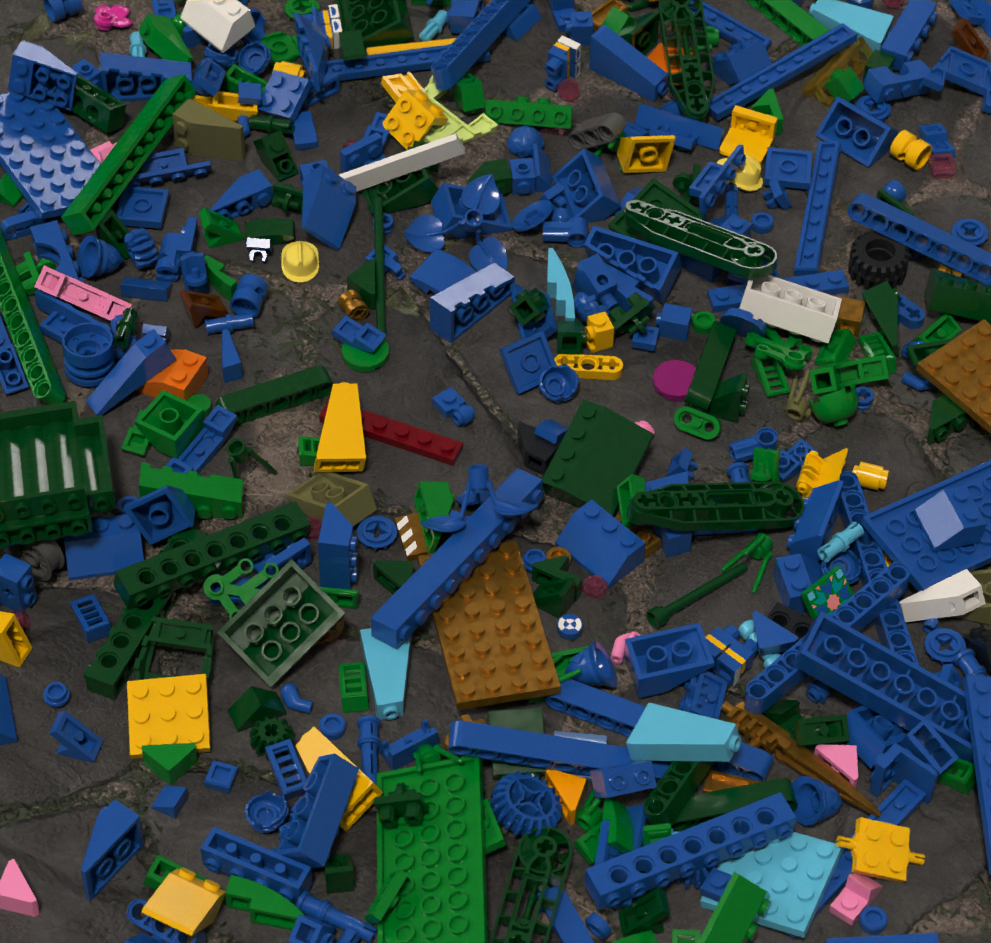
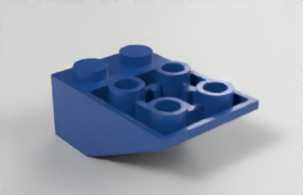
M22 40L12 56L8 90L71 111L78 73L44 47Z

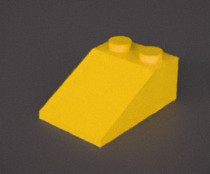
M176 869L169 873L143 907L142 913L193 936L215 921L226 891L220 889L221 886L212 880L206 879L203 881L196 878V874L189 869Z

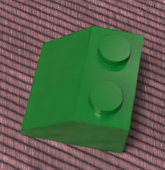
M162 390L135 420V425L158 451L178 459L204 428V410Z

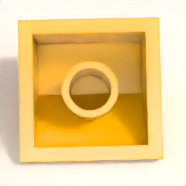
M675 136L622 137L617 156L623 173L666 172Z

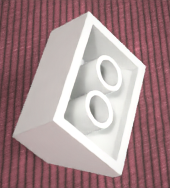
M187 0L180 17L185 24L222 53L255 27L250 10L238 0Z

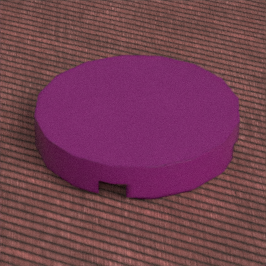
M671 360L660 364L655 369L652 384L654 390L658 394H662L663 398L667 400L684 401L696 368L692 364L681 360Z

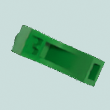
M886 354L835 362L809 370L813 395L837 391L840 388L890 378Z

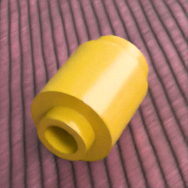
M282 61L281 63L276 62L273 71L277 70L303 78L307 76L304 66Z
M862 461L859 466H854L853 473L857 475L861 487L877 491L879 489L885 490L889 470H885L883 466Z

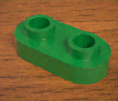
M690 406L681 407L674 414V423L677 428L706 440L714 439L722 431L721 421L716 416ZM686 414H689L692 418L690 423L685 421ZM708 423H712L714 426L711 432L707 430Z

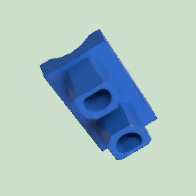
M193 251L182 254L179 258L184 290L208 293L209 287L203 252L196 253Z

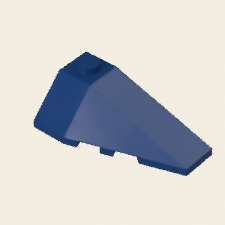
M294 13L298 52L315 91L318 92L321 91L329 58L328 49H331L329 36L324 35L322 28L299 13Z
M155 329L149 331L130 346L88 397L86 402L97 416L103 415L176 360L166 342Z

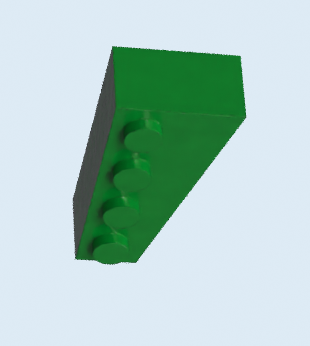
M141 462L139 479L140 498L169 485L184 491L195 507L194 518L243 519L244 484L242 479L213 474L209 477H202L196 471L188 470L187 474L173 472V467L162 466V469L150 468V463Z

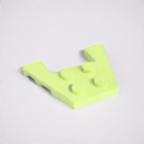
M433 76L430 78L429 84L423 91L429 96L428 99L433 104H437L444 110L443 114L449 119L444 126L432 125L422 139V142L430 143L456 133L463 144L497 131L498 124L484 113L467 125L436 100L447 93L448 89H436Z

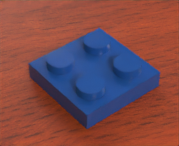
M274 70L261 95V104L258 105V112L295 121L313 83L307 78Z
M767 147L764 185L770 186L769 182L777 178L783 187L809 190L812 151Z
M126 186L121 194L116 215L125 226L162 229L169 200V189Z
M543 330L499 349L516 394L537 386L542 372L548 367L556 365Z

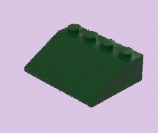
M335 0V4L338 6L342 32L361 29L365 51L368 47L402 44L414 37L406 0Z
M583 399L542 478L543 489L546 495L578 507H582L590 500H593L614 517L619 507L616 486L629 475H635L654 434L604 406Z
M291 559L217 633L272 688L346 613Z

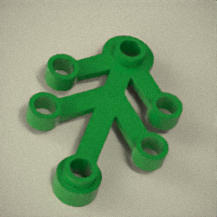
M766 325L767 331L765 335L770 340L754 332L747 333L745 343L756 347L754 352L756 357L766 359L770 356L780 360L785 365V368L790 371L803 369L806 364L804 359L811 358L813 349L808 345H801L803 341L802 335L790 333L789 338L784 342L774 330L775 328ZM793 347H799L798 351H794L791 349Z
M248 558L241 559L238 566L224 576L219 574L209 576L203 585L204 593L212 600H219L229 613V619H231L233 614L240 609L236 608L229 595L239 596L244 604L248 603L261 590L256 589V587L267 579L273 578L279 572L277 564L267 563L261 572L243 585H232L230 583L243 573L248 574L254 568L252 560ZM248 561L251 567L248 571L242 570V562ZM273 565L276 568L274 575H269L266 572L268 566ZM214 582H218L221 585L219 592L212 590L211 586Z

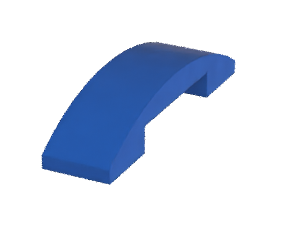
M217 405L203 421L204 428L178 459L173 457L166 466L173 467V472L187 474L188 470L196 471L199 474L227 439L237 421V415Z

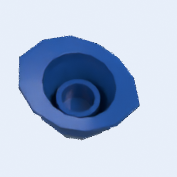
M93 235L86 236L83 239L77 254L79 272L81 276L86 278L111 273L125 261L113 245Z
M592 641L590 646L576 654L570 661L569 666L566 667L565 674L577 669L582 670L581 674L570 678L586 685L617 687L618 679L609 654L598 641Z
M799 776L792 782L798 804L793 812L797 817L796 822L804 826L814 825L817 822H823L825 819L832 817L844 803L835 788L819 779H814L811 776Z

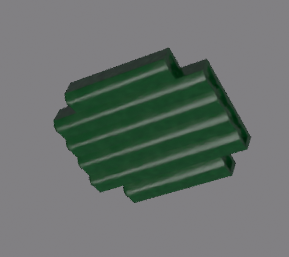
M76 401L0 413V549L8 548L14 544L30 545L40 540H58L67 535L82 536L92 532L90 511L105 512L116 507L103 415L79 419Z

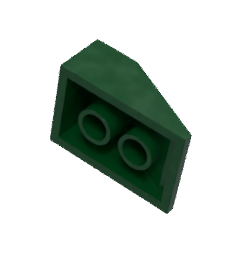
M428 166L361 191L371 214L374 216L373 199L375 197L383 199V213H390L424 205L432 200L439 186Z

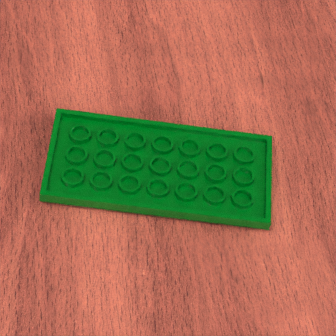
M460 757L463 759L461 764L451 759L423 764L421 773L417 772L416 766L376 773L377 786L383 791L380 797L388 796L389 792H395L398 783H405L407 790L415 789L416 792H421L424 802L429 805V813L423 814L421 823L414 825L407 824L404 816H399L394 827L384 828L379 821V813L377 811V894L390 873L401 869L408 874L397 893L399 895L397 903L391 910L387 909L381 921L377 922V943H488L482 758Z

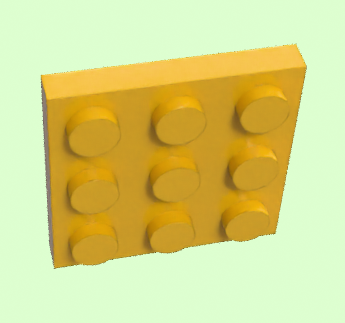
M206 674L127 681L131 759L143 758L142 745L196 743L197 753L211 751Z

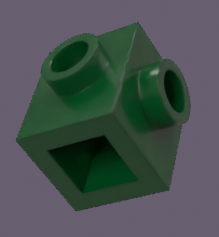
M537 288L530 292L527 289L523 290L515 296L517 301L509 306L522 326L531 321L534 324L539 322L546 316L544 311L550 307L546 296Z

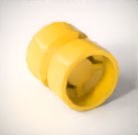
M902 130L893 140L889 152L890 155L898 160H905V164L911 168L920 170L929 160L933 147L922 139L917 140V136L909 131Z

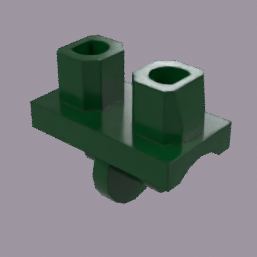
M696 163L692 174L687 175L685 172H682L673 178L672 184L680 193H684V200L690 204L699 205V198L689 195V187L701 173V165Z
M275 182L271 205L282 208L284 213L293 211L302 214L303 190L294 188L293 185L288 183L280 184Z
M635 292L627 299L632 306L631 310L625 313L620 306H617L609 312L614 322L612 325L620 334L626 330L634 334L639 329L643 334L647 332L644 325L651 320L647 314L655 308L646 298L644 299Z
M398 783L396 791L389 792L388 796L374 797V806L379 813V821L384 828L394 827L399 816H404L407 824H420L422 815L429 813V805L424 802L422 793L416 792L415 789L407 790L405 783Z

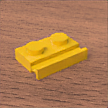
M407 72V75L404 76L401 73L382 77L381 85L395 102L398 101L405 90H424L410 72Z

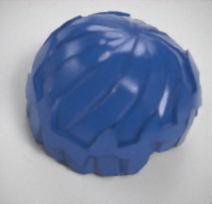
M250 8L255 27L244 35L241 40L247 44L254 43V41L260 43L261 39L266 35L263 27L267 20L262 16L261 11Z
M254 41V43L245 45L239 52L238 65L246 71L259 76L269 66L271 51L263 43Z
M209 43L208 47H205L204 57L212 58L216 64H219L220 67L226 70L231 68L233 64H237L239 52L231 46L222 53Z
M521 126L514 129L507 139L509 151L518 154L521 159L532 155L534 144H538L542 150L545 148L541 134L530 126Z
M579 292L574 298V310L583 323L587 324L588 316L604 311L608 317L610 316V311L605 305H598L595 301L594 294L589 297L585 292Z
M552 365L540 375L538 382L539 390L552 402L562 403L568 401L578 389V374L568 365Z
M847 549L845 552L838 553L829 562H824L823 560L821 571L825 575L833 567L839 566L842 568L848 583L853 584L859 579L862 568L860 565L861 560L857 559L854 552Z
M266 790L263 795L259 794L252 797L245 807L247 821L253 829L261 833L275 831L284 823L289 813L288 802L285 800V797L271 793L269 790Z

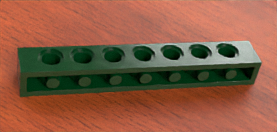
M295 501L117 570L113 585L127 609L134 606L139 607L154 598L165 597L179 588H188L195 582L207 579L211 575L225 570L230 571L238 566L241 559L248 558L253 562L265 554L279 552L292 543H296L303 538L306 539L311 524Z
M188 527L169 536L165 549L160 550L158 554L195 541L208 534ZM184 588L174 590L165 597L149 600L146 604L139 607L134 606L129 609L126 606L124 607L119 622L110 629L107 641L98 648L94 662L85 669L84 678L86 679L88 691L112 700L117 699L134 671L135 659L140 654L144 636L149 635L153 627L151 623L152 616L166 618Z

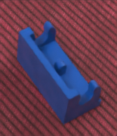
M428 719L421 722L420 729L389 745L387 740L380 743L379 754L391 770H397L415 761L412 754L424 744L435 746L438 744V731L435 727L429 729Z

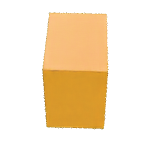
M548 769L545 771V781L548 780L547 785L549 787H555L554 794L560 796L559 803L563 805L561 813L569 826L574 825L575 817L580 810L585 796L587 779Z

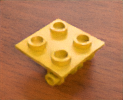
M848 448L824 459L816 451H810L806 454L799 479L796 483L799 493H802L801 497L803 500L805 497H810L813 488L840 480L839 477L846 463L845 459Z

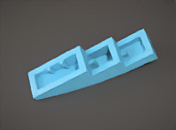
M548 248L547 294L550 298H556V316H565V321H575L574 298L570 281L555 250Z

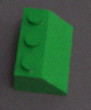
M734 872L698 943H747L748 940L752 941L759 929V926L756 924L760 916H765L771 906L772 901L769 900V893Z

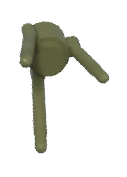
M809 370L803 378L797 396H795L799 376H794L788 403L784 409L785 414L794 421H801L804 417L809 419L812 413L811 407L808 408V400L802 396L809 381Z

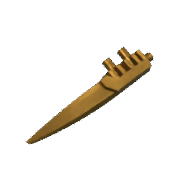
M727 701L723 703L721 710L727 714L726 722L736 724L738 734L741 732L744 734V740L749 742L748 745L758 749L764 747L765 751L770 755L775 752L776 760L782 764H787L803 776H811L814 779L821 780L835 788L841 799L874 816H881L880 810L844 777L804 746H797V741L790 737L789 732L761 713L754 714L749 712L745 708L743 701L735 706Z

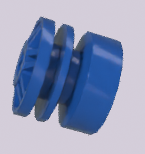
M80 323L69 328L63 335V356L67 378L76 385L84 387L98 386L115 366L113 336L109 329L97 323Z

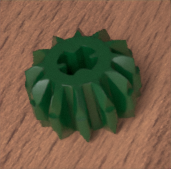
M265 715L263 722L256 720L254 728H251L250 746L252 750L256 751L258 757L265 755L268 761L265 747L291 739L294 745V730L292 726L288 725L286 718L279 721L277 715L273 719H269ZM288 751L282 752L285 755L289 753ZM281 753L276 754V755H274V756H275L276 758H280V757H281Z

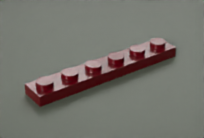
M329 400L319 415V421L322 423L325 421ZM360 409L364 437L451 466L455 465L463 450V442Z

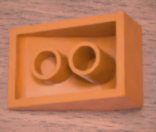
M186 349L171 350L176 360L135 391L156 398L162 390H165L187 401L191 396L197 394L209 376L207 357Z

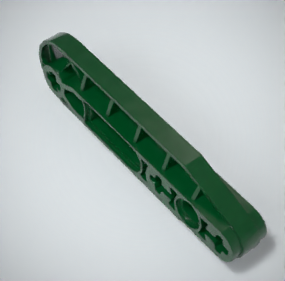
M659 0V21L670 91L685 117L705 123L712 99L715 79L702 0H694L695 2L690 4V0ZM690 7L698 9L697 13L693 15ZM702 27L703 35H696L695 29ZM665 30L672 31L673 37L666 38ZM689 35H690V41H691V47H692V53H693V55H691V52H690V49H689V43H688V42H689V40H688V36H689ZM680 36H683L684 55H682ZM705 45L706 53L699 52L698 46ZM667 47L675 48L676 54L669 56ZM708 62L709 71L702 70L701 64ZM670 65L678 66V72L671 74ZM711 80V89L704 87V81ZM673 83H679L681 90L677 91Z
M631 200L625 204L624 222L626 228L641 234L655 244L746 278L767 277L774 273L777 268V252L773 247L680 211L659 208L640 200Z
M781 482L669 484L651 491L636 493L627 508V518L635 525H655L678 531L772 529L792 527L801 517L805 507L804 500L799 492ZM793 502H794V504L796 505L797 508H794V509H793V508L791 507V505H792ZM788 511L794 512L796 515L795 517L785 518Z
M542 826V832L539 836H535L537 828H534L531 834L526 833L523 835L517 847L489 943H534L536 934H546L544 943H549L572 863V845L569 837L561 830ZM565 844L568 851L557 855V845ZM557 859L563 864L559 868L555 867ZM514 876L522 879L519 891H510ZM550 886H560L556 901L547 898ZM530 889L532 892L528 895L525 911L522 918H520L527 890ZM540 892L533 920L531 921V912L537 897L535 893ZM507 900L515 902L512 915L503 914ZM543 910H553L549 925L540 922ZM500 924L508 926L505 939H495Z

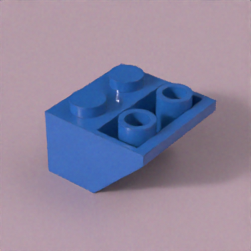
M748 39L741 44L737 42L728 47L729 51L725 53L722 51L712 56L714 74L728 85L741 82L772 64L762 40L752 41V39Z

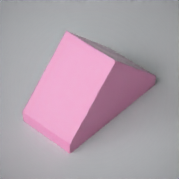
M818 744L815 747L814 754L856 788L858 781L857 746Z
M12 859L8 862L0 880V909L36 917L40 915L37 900L17 863Z

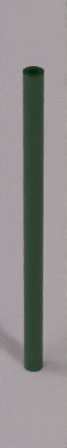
M375 197L373 202L376 328L386 334L383 199Z

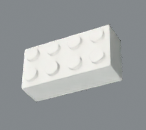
M769 275L762 278L748 279L739 309L752 313L754 315L753 319H762L770 327L786 329L791 334H801L810 337L815 342L829 343L842 299Z

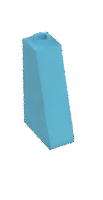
M817 0L816 4L812 3L809 15L829 31L842 23L847 25L857 34V41L850 46L869 56L872 55L875 49L881 51L882 45L892 30L894 18L892 15L838 0Z
M371 628L360 630V646L376 716L380 720H392L404 714L412 635L396 649L371 635Z
M648 703L626 744L631 760L730 761L734 752H737L740 748L741 737L734 723Z

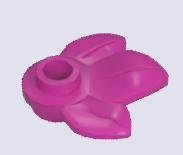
M100 5L95 9L94 22L98 29L110 30L113 26L121 28L133 25V22L126 18L130 10L125 6L115 5L110 8L107 5Z

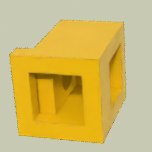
M606 312L588 316L587 326L584 330H586V345L590 352L593 353L613 347L614 326Z

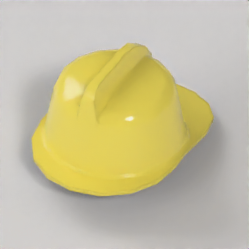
M745 154V164L742 168H739L731 182L743 190L757 191L763 185V179L760 176L761 165L754 157ZM728 158L718 160L717 164L723 165Z
M296 241L287 244L282 249V271L287 279L303 283L310 281L317 275L319 270V254L313 244L305 241Z

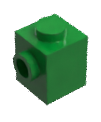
M850 66L842 70L837 68L829 74L830 79L824 84L834 100L839 96L851 101L865 88Z

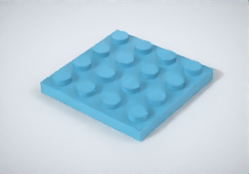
M793 832L784 839L778 838L768 842L762 848H753L745 851L737 858L730 857L720 861L716 869L730 875L736 872L769 893V900L772 901L771 906L765 916H760L757 924L805 938L843 849L842 847H836L835 843ZM703 895L700 904L702 908L714 911L718 901Z

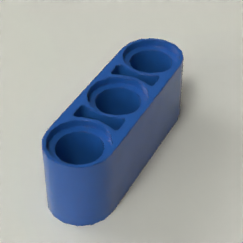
M136 899L128 905L127 917L133 924L169 943H187L186 933L171 926L168 931L164 932L162 928L163 922L148 915L141 920L139 916L140 909L148 901ZM203 929L194 934L191 943H205L206 934Z

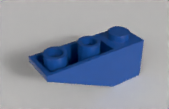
M257 169L239 177L210 210L232 220L271 203L273 198L272 185L263 173Z

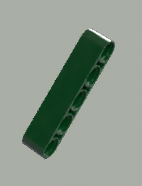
M716 320L714 321L684 399L685 403L707 411L736 334V328Z
M318 365L224 395L217 400L215 406L219 405L236 414L238 418L234 426L326 397L331 394L334 383L326 368Z
M673 761L657 783V787L652 790L643 804L648 825L672 824L715 761Z
M778 778L691 795L671 824V829L674 832H681L779 792L782 793L793 811L797 808L798 804L791 780L788 778Z

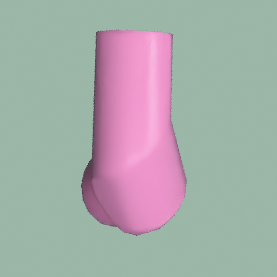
M633 631L616 638L610 656L613 663L620 664L623 662L625 639L641 636L638 632Z

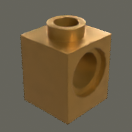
M842 297L836 329L850 328L854 337L858 338L865 301Z

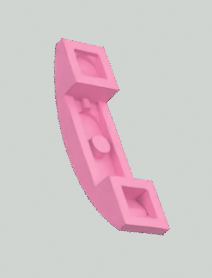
M43 266L34 286L107 320H112L116 315L123 314V311L132 305L47 266Z

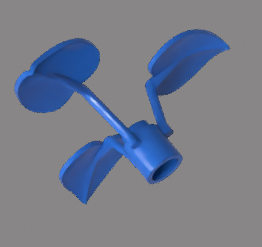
M492 174L478 177L464 188L461 194V202L469 210L465 213L462 220H459L453 226L442 231L441 221L433 215L425 214L417 217L404 231L405 238L414 248L431 253L435 249L440 250L444 246L445 241L442 235H446L462 226L466 231H475L478 245L472 247L469 253L470 264L476 271H480L493 263L504 270L507 269V254L503 244L492 236L485 238L483 242L480 239L481 229L479 226L483 221V215H490L495 212L500 203V195Z
M475 464L468 467L469 482H466V491L456 499L458 504H462L460 514L456 517L436 516L420 522L421 525L434 531L452 532L460 530L466 526V522L462 521L466 506L483 504L490 496L496 506L494 507V512L508 516L527 513L539 507V504H529L514 500L499 501L493 489V481H489L488 466Z

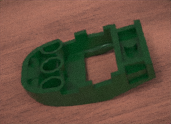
M152 616L151 623L153 627L150 634L144 636L140 654L135 659L134 681L175 677L149 673L154 648L157 645L204 652L205 655L200 674H206L208 684L213 662V625Z

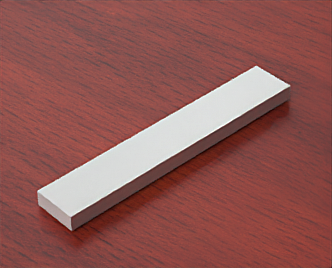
M455 133L339 174V176L356 186L357 192L465 154V147Z

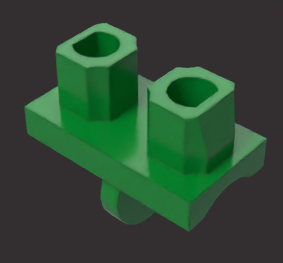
M28 251L23 254L26 261L16 265L15 268L22 280L28 278L21 283L26 293L30 296L38 290L34 286L43 266L55 270L56 265L52 260H46L45 258L40 259L38 263L34 261L31 252Z
M758 447L753 449V470L750 472V478L753 479V482H780V451Z

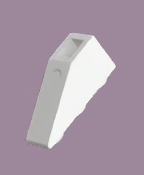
M967 569L930 586L924 591L899 601L905 622L964 615L986 604L981 584Z

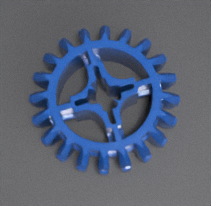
M519 770L514 774L508 773V775L504 778L502 777L497 782L491 793L490 804L494 814L498 817V823L505 825L504 831L508 829L513 831L514 837L518 834L522 837L526 833L531 834L534 828L538 829L535 836H539L542 832V826L555 828L561 818V808L563 806L559 803L560 796L554 794L555 787H549L547 785L548 780L543 782L539 779L538 775L532 777L529 771L524 774Z

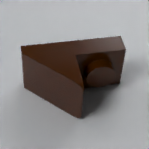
M967 18L959 19L951 31V34L957 41L954 47L984 60L989 52L988 48Z
M183 289L180 292L186 315L194 328L198 327L205 315L207 317L222 318L228 313L219 296Z

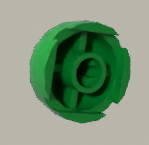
M855 385L850 386L851 391L846 392L845 387L837 391L818 395L819 400L815 402L813 397L808 399L814 416L821 422L834 423L835 427L849 423L847 418L855 414L859 404Z

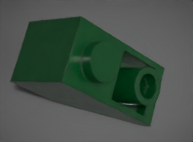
M282 131L273 132L253 141L261 162L277 181L299 173Z
M506 159L483 162L467 181L468 185L478 177L492 174L499 194H512V175Z
M741 373L717 383L711 400V415L722 420L738 423L740 415H745L748 401L744 400L747 399L750 385L746 384L748 374Z
M946 395L932 402L926 442L929 446L937 441H943L948 435L964 429L968 424L969 415Z

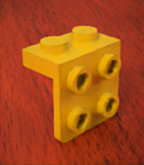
M419 89L405 90L383 121V127L389 130L390 134L406 149H408V146L413 147L414 141L421 142L432 125L444 126L449 119L443 114L444 110L437 104H433L428 99L429 96Z
M735 105L732 111L731 127L720 146L719 153L729 157L736 147L741 144L744 145V154L754 157L761 165L767 154V147H771L775 139L778 118Z

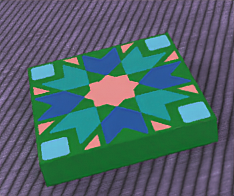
M839 566L833 567L801 593L807 610L814 620L821 611L830 615L854 595L842 568Z

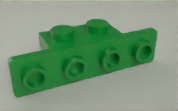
M516 96V100L511 101L492 99L486 101L485 115L495 123L556 128L572 127L573 107L553 103L551 98H538L537 101H529L530 97Z

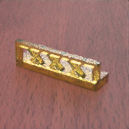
M863 37L857 38L856 42L840 50L800 89L803 95L806 97L815 93L824 107L830 105L834 98L831 94L827 98L821 89L830 79L829 74L837 68L841 70L847 68V62L853 63L854 73L858 76L865 69V65L873 53ZM860 50H862L867 57L865 61L859 60Z

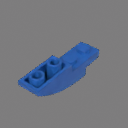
M0 316V386L6 396L28 389L29 386Z

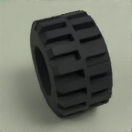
M869 231L865 232V235H859L857 240H854L850 252L848 272L851 279L856 280L855 283L858 286H864L863 289L866 290L885 281H888L891 288H897V285H901L906 277L910 254L908 253L909 248L876 231L874 233Z

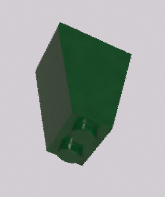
M542 708L488 712L487 725L544 734ZM490 760L492 779L501 780L508 773L514 774L519 770L522 774L529 771L532 777L538 775L541 780V776H544L547 770Z

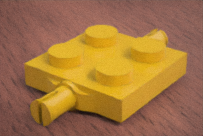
M860 817L856 819L853 838L838 835L836 839V847L851 849L853 858L852 872L903 883L906 881L908 863L922 866L925 861L923 859L925 858L924 854L910 852V828Z

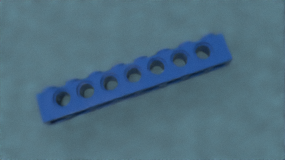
M779 792L585 870L584 885L599 910L606 907H615L623 900L631 897H640L646 891L656 887H665L671 881L681 877L687 878L705 867L712 868L720 861L730 857L737 858L745 851L753 848H762L768 842L775 839H784L794 832L797 817L782 793Z

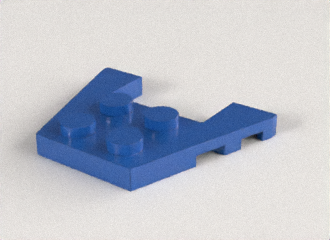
M950 46L929 74L926 75L922 85L940 92L944 86L945 79L951 84H958L967 88L970 92L983 95L982 111L991 114L990 62Z

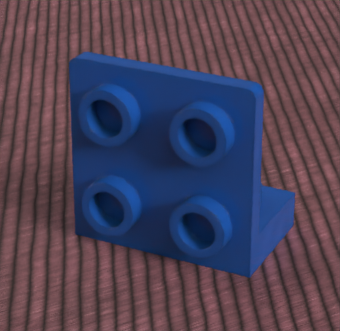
M303 538L296 543L284 547L279 552L265 554L258 560L253 561V570L258 574L267 563L272 562L278 565L280 571L291 559L302 569L311 563L310 543ZM270 565L267 567L266 572L269 575H274L276 568Z

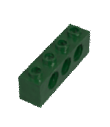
M78 74L71 112L76 113L105 133H111L123 128L126 104Z

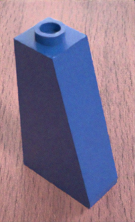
M602 25L591 36L590 70L653 102L667 92L668 74L609 27Z

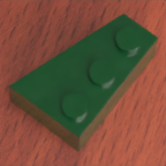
M931 268L924 292L929 310L979 321L985 319L991 323V285H984Z

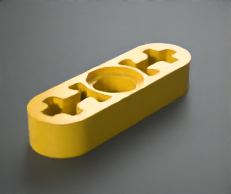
M559 354L554 358L556 365L567 364L575 370L578 378L617 380L622 376L623 362L615 356ZM584 364H591L594 368L586 370L582 366Z

